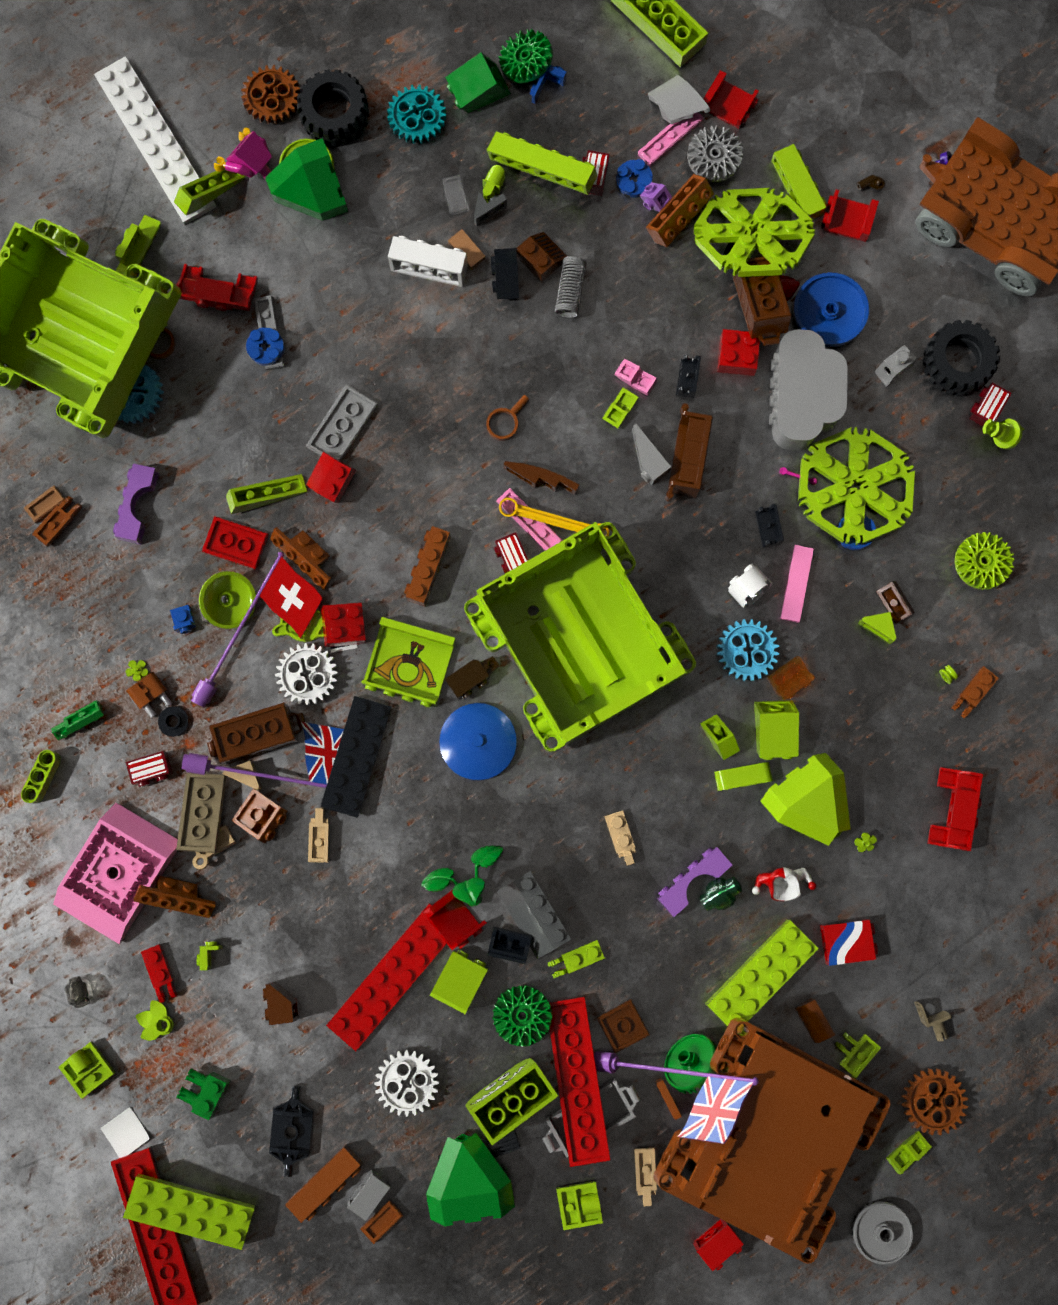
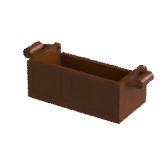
M764 256L750 258L747 262L748 265L771 264ZM737 274L733 276L751 339L758 338L764 346L779 344L780 334L788 332L791 320V312L779 275L738 277ZM777 335V337H771V338H765V339H763V337H768V336Z
M686 403L682 404L680 409L681 418L668 492L665 496L667 502L672 501L674 494L696 498L702 485L713 417L711 415L688 412L689 406Z
M283 702L210 725L213 738L207 742L211 758L218 757L221 764L227 765L299 742L297 734L303 730L301 722H305L303 713H291L289 706ZM292 716H296L299 730L295 729Z

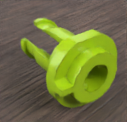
M989 419L983 425V433L990 435L995 444L1002 449L1014 448L1022 438V431L1025 430L1019 422L1013 419H1006L1002 422Z

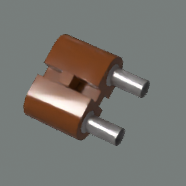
M154 671L126 690L139 709L144 708L150 718L156 715L149 705L154 699L160 697L166 707L172 704L165 694L167 691L166 687Z

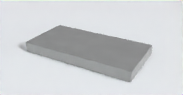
M346 384L306 444V448L319 456L325 452L342 461L378 407V403Z

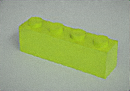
M792 144L774 152L771 161L790 198L812 220L822 216L827 208L825 198L820 196L816 181L812 180L810 169L802 160L801 151Z

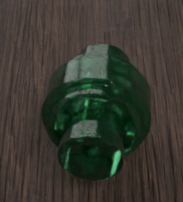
M735 877L728 880L716 878L708 883L706 892L700 895V901L707 911L713 908L726 910L734 905L736 895L742 893V887Z

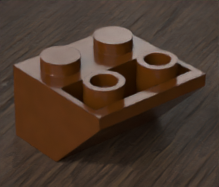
M277 982L265 984L266 988H263L264 1001L267 1000L268 1007L265 1009V1019L269 1021V1025L292 1023L298 1020L297 999Z

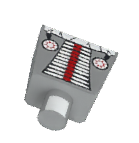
M903 345L886 358L874 373L885 386H888L915 364L916 357ZM885 368L889 369L891 374H889Z

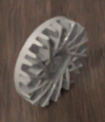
M716 125L715 128L711 126L710 129L706 130V127H704L698 134L695 133L694 138L692 137L688 147L687 159L690 168L696 175L704 177L710 182H720L732 177L737 172L742 162L743 146H741V142L739 143V137L735 136V133L733 135L729 133V128L725 130V127L718 129V125Z
M876 1200L874 1203L869 1202V1205L865 1204L862 1210L859 1209V1214L855 1215L856 1219L853 1221L852 1237L860 1253L869 1261L880 1265L893 1264L903 1259L910 1251L914 1239L913 1225L905 1211L896 1204L884 1200ZM886 1230V1234L881 1236L880 1233Z

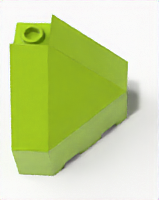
M822 753L810 757L807 760L809 763L803 768L799 769L797 767L785 776L786 780L779 786L776 783L772 785L761 799V803L779 823L829 846L833 839L839 837L843 831L851 830L844 772L827 753Z

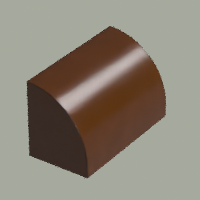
M810 998L794 1007L814 1043H820L835 1036L815 999Z

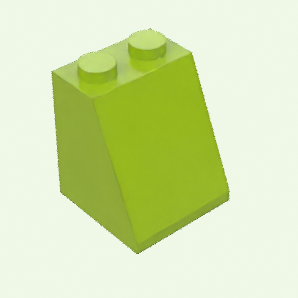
M793 700L754 702L756 746L759 758L772 760L777 757L783 759L799 757V711Z
M458 949L457 952L453 951L430 996L466 1014L488 968L485 967V962L477 958L473 961L468 958V953Z

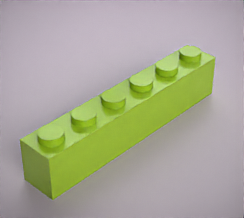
M496 131L487 148L490 160L587 195L597 178L596 169L593 164L578 161L573 156L561 155L556 150H547L539 144H530L522 138L516 139L505 132L502 134Z

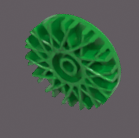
M527 29V34H524L520 30L519 34L515 33L517 38L513 40L510 36V41L506 40L507 47L502 45L503 50H500L502 56L498 57L500 59V67L509 80L517 83H527L536 80L547 71L553 59V48L547 36H544L542 32L537 31L535 33L533 29L530 31Z
M517 986L507 989L505 993L498 997L497 1003L494 1004L493 1024L499 1036L509 1044L516 1046L534 1045L546 1036L551 1027L553 1017L551 1005L546 996L533 987ZM521 1012H524L526 1014V1018L524 1020H521L519 1018Z
M703 1034L687 1035L672 1046L667 1054L664 1068L715 1074L710 1067V1061L717 1049V1045ZM664 1072L668 1083L686 1094V1091L690 1094L693 1092L697 1093L696 1088L701 1089L707 1077Z

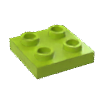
M93 1041L75 1052L59 1066V1069L81 1099L115 1074V1071Z
M596 1181L556 1188L563 1230L603 1223Z

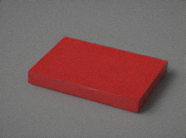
M214 516L202 552L256 570L269 534Z

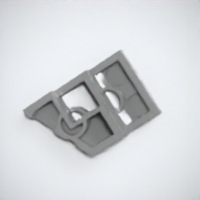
M679 75L648 93L649 99L659 106L662 118L670 124L692 118L694 113L700 111L705 113L710 111L709 106L699 93Z

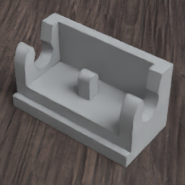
M371 1169L347 1201L348 1209L366 1221L390 1189L387 1181Z

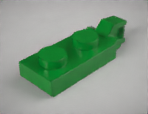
M96 700L63 718L64 722L51 728L52 734L57 740H61L69 734L81 730L87 724L97 721L100 717L104 716L100 702Z

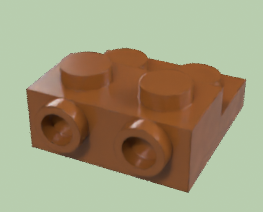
M253 788L231 821L257 840L266 844L267 841H271L275 837V829L278 825H282L285 822L288 811Z

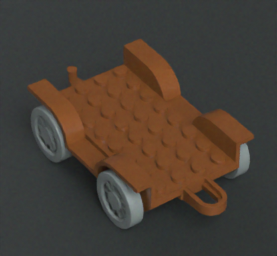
M977 117L946 165L931 161L932 157L929 154L923 156L920 169L933 182V185L919 204L924 209L916 218L915 224L918 231L926 239L937 245L951 247L958 241L993 264H998L995 269V276L1006 289L1018 295L1032 296L1036 294L1042 282L1049 285L1058 272V173L1050 176L1019 157V147L1008 135Z

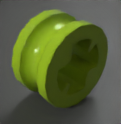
M946 665L944 670H939L941 677L948 684H951L952 680L958 679L956 672L949 665Z

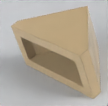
M252 761L232 767L257 772ZM223 771L222 773L256 790L261 791L262 789L258 776Z

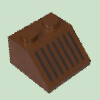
M545 232L530 236L516 248L517 258L541 283L563 264V259L567 257Z

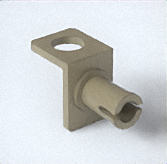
M918 1001L914 1002L921 1023L927 1028L933 1027L938 1042L944 1041L943 1037L947 1040L949 1035L943 1022L951 1019V1014L947 1011H942L927 1017L923 1006Z

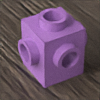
M652 182L645 187L640 195L645 208L658 212L672 198L665 185Z

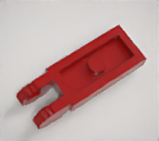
M161 944L141 951L159 1002L163 1003L166 1001L161 987L167 984L169 995L172 998L177 997L173 984L174 979Z

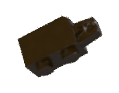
M493 656L482 662L473 659L445 678V681L458 700L461 698L465 700L473 694L472 691L475 688L481 689L489 683L487 680L490 679V675L499 667V664Z

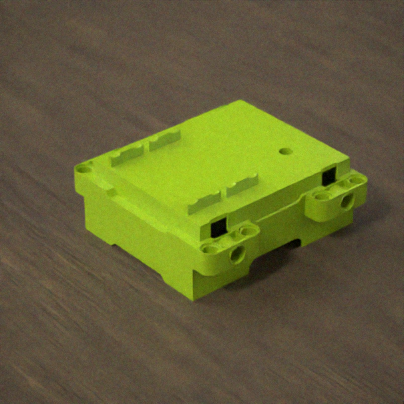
M46 219L37 220L32 230L15 222L0 251V386L13 391L18 389L23 378L61 397L56 407V413L59 417L100 438H106L111 434L123 408L126 407L125 404L128 401V396L160 333L167 327V322L181 296V289L160 274L138 264L128 266L124 275L86 258L89 245L85 240L68 229ZM54 246L67 253L66 256L61 254ZM36 331V336L31 341L30 334Z
M594 522L476 590L477 596L468 600L464 607L471 626L485 648L490 652H496L506 646L533 691L535 697L524 704L523 712L534 734L548 752L558 751L608 720L688 675L696 666L693 655L675 625L669 621L662 622L659 625L654 622L627 576L634 571L636 561L616 527L610 522L602 523L599 526ZM608 528L612 531V535L604 536L602 530ZM603 548L611 559L609 566L600 553ZM628 561L632 567L624 569L621 563ZM517 597L525 609L527 618L513 626L512 622L520 618L510 601ZM471 605H476L479 607L477 613L471 614L468 608ZM536 606L539 612L536 615L530 616L528 614L529 607ZM661 628H670L671 635L665 636ZM490 638H496L498 645L490 647L487 642ZM661 647L666 650L671 662L668 665L659 651ZM688 660L691 663V668L684 669L681 662ZM534 704L537 706L538 711L535 714H529L526 710L527 706ZM549 738L557 740L555 748H549L546 745V741Z

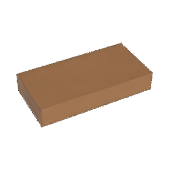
M463 229L448 240L453 249H461L467 254V264L471 270L486 259V256Z
M54 485L26 505L24 509L37 524L48 516L56 506H59L65 498Z

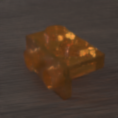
M796 656L766 678L777 696L786 700L792 698L801 688L809 686L811 681L815 679V676L808 671L801 657Z

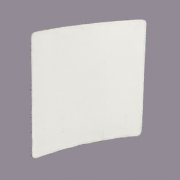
M127 1108L101 1127V1131L119 1158L129 1155L150 1139L131 1108Z

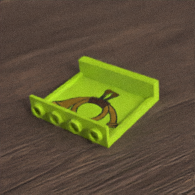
M381 617L379 632L364 680L361 683L365 685V689L376 692V689L384 691L383 694L394 697L396 694L402 696V700L413 702V699L420 701V705L425 707L437 706L456 639Z

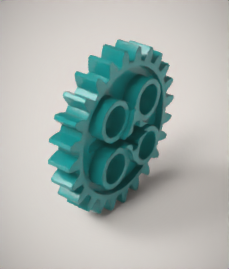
M420 84L417 89L413 85H411V90L404 87V93L398 90V97L392 96L393 102H389L390 108L387 109V119L390 122V128H394V135L398 134L399 139L405 136L406 142L412 139L413 144L416 143V140H419L422 144L424 138L430 142L429 136L436 138L435 132L441 133V127L445 126L443 120H446V107H443L444 100H440V94L435 95L434 89L428 92V86L422 90ZM420 101H424V102H425V103L422 104V105L418 104V102H420ZM404 108L409 109V110L406 111V112H402V111H401V110L404 109ZM427 117L433 118L431 120H425V118ZM410 124H415V125H416L415 127H412V128H411V127H408Z

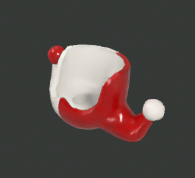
M781 867L772 873L759 874L752 893L758 895L762 884H766L769 886L770 895L773 900L791 901L801 895L800 881H806L810 890L816 889V883L812 881L810 873L806 868L792 870Z

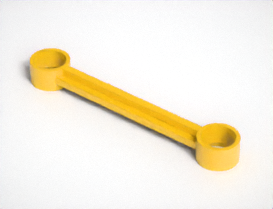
M509 497L501 500L499 504L500 513L506 517L517 515L574 532H579L591 525L517 504L513 498ZM506 500H510L515 504V510L511 514H505L502 511V503ZM605 528L606 531H607V535H606V536H609V534H610L609 529H608V528Z

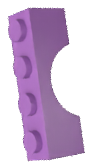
M133 464L132 469L128 470V484L123 489V504L119 506L118 523H115L113 528L114 536L118 540L141 545L145 526L138 521L135 514V506L143 494L155 491L159 472L155 468Z
M718 847L714 849L708 848L702 854L703 859L699 862L697 860L692 862L687 867L689 871L686 874L680 873L673 879L674 884L670 888L665 886L658 893L660 895L657 898L658 901L672 917H675L689 904L687 900V887L695 877L707 874L719 878L732 866V863Z

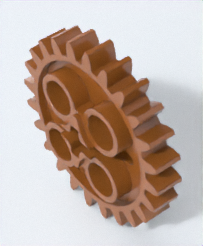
M266 65L265 70L258 67V73L252 71L253 77L247 76L248 82H243L244 88L241 89L243 94L241 98L248 114H252L254 120L259 117L260 123L266 119L267 124H270L271 120H274V123L277 124V119L284 122V116L290 119L289 112L296 113L294 107H297V96L301 93L300 87H298L299 83L295 80L294 74L290 75L289 70L283 72L282 66L276 70L275 65L272 66V69H269ZM283 91H288L286 94H280ZM272 105H277L275 108H269Z
M928 1068L927 1074L920 1070L921 1077L913 1074L915 1081L908 1080V1083L911 1085L910 1088H903L908 1092L907 1095H902L907 1100V1102L902 1103V1106L908 1108L904 1111V1114L911 1115L908 1121L911 1123L916 1121L914 1127L918 1129L921 1126V1132L923 1133L928 1129L930 1135H933L935 1130L940 1136L942 1135V1130L949 1134V1127L956 1130L957 1128L954 1123L962 1124L959 1117L966 1116L962 1109L968 1108V1106L963 1104V1101L968 1100V1098L961 1095L966 1090L959 1088L962 1083L960 1081L954 1082L956 1077L954 1075L948 1077L949 1072L944 1071L941 1075V1070L936 1068L935 1073L932 1069ZM935 1082L937 1088L934 1092H930L929 1085ZM951 1095L953 1098L952 1103L946 1105L945 1098ZM923 1098L925 1104L922 1108H918L917 1101ZM933 1098L938 1102L937 1105H934L932 1102ZM939 1111L941 1117L939 1120L934 1121L933 1114Z

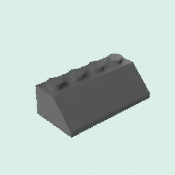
M531 871L497 891L521 933L532 935L530 948L537 959L571 940Z

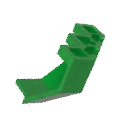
M323 138L295 148L265 177L272 198L276 203L321 221L349 212Z
M463 1133L456 1139L447 1137L426 1193L430 1219L443 1226H451L455 1221L465 1220V1223L481 1221V1217L493 1216V1219L505 1216L515 1207L511 1180L477 1133L471 1137Z

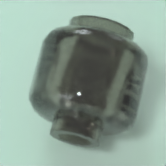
M80 976L71 978L64 988L68 1004L75 1008L88 1005L93 997L90 982L87 979H81Z

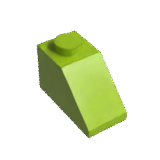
M717 714L700 723L714 749L723 760L740 751L735 736Z

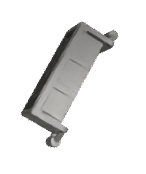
M615 1077L599 1086L606 1132L608 1134L636 1117L633 1108L641 1099L633 1085L620 1087ZM624 1090L628 1092L634 1104L630 1105L623 1093ZM559 1109L546 1117V1122L550 1129L542 1140L549 1153L563 1151L567 1158L568 1150L562 1110ZM553 1133L560 1146L559 1148L555 1147L549 1134Z

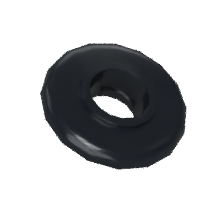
M171 706L164 709L158 717L159 729L167 736L175 737L181 735L188 727L187 714L179 707ZM171 716L178 718V723L174 727L168 725V719Z

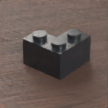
M516 248L494 249V256H491L492 275L496 276V281H492L493 293H497V299L519 298Z

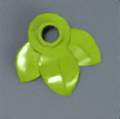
M152 1000L150 1010L136 1015L138 1023L145 1028L141 1034V1038L144 1040H155L160 1035L169 1034L174 1028L173 1019L167 1015V1008L159 1001ZM163 1021L167 1023L166 1029L161 1026Z

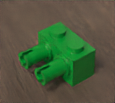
M191 1068L185 1080L200 1086L202 1090L196 1094L182 1086L176 1098L192 1105V1113L209 1121L214 1117L231 1080L215 1072L206 1076Z

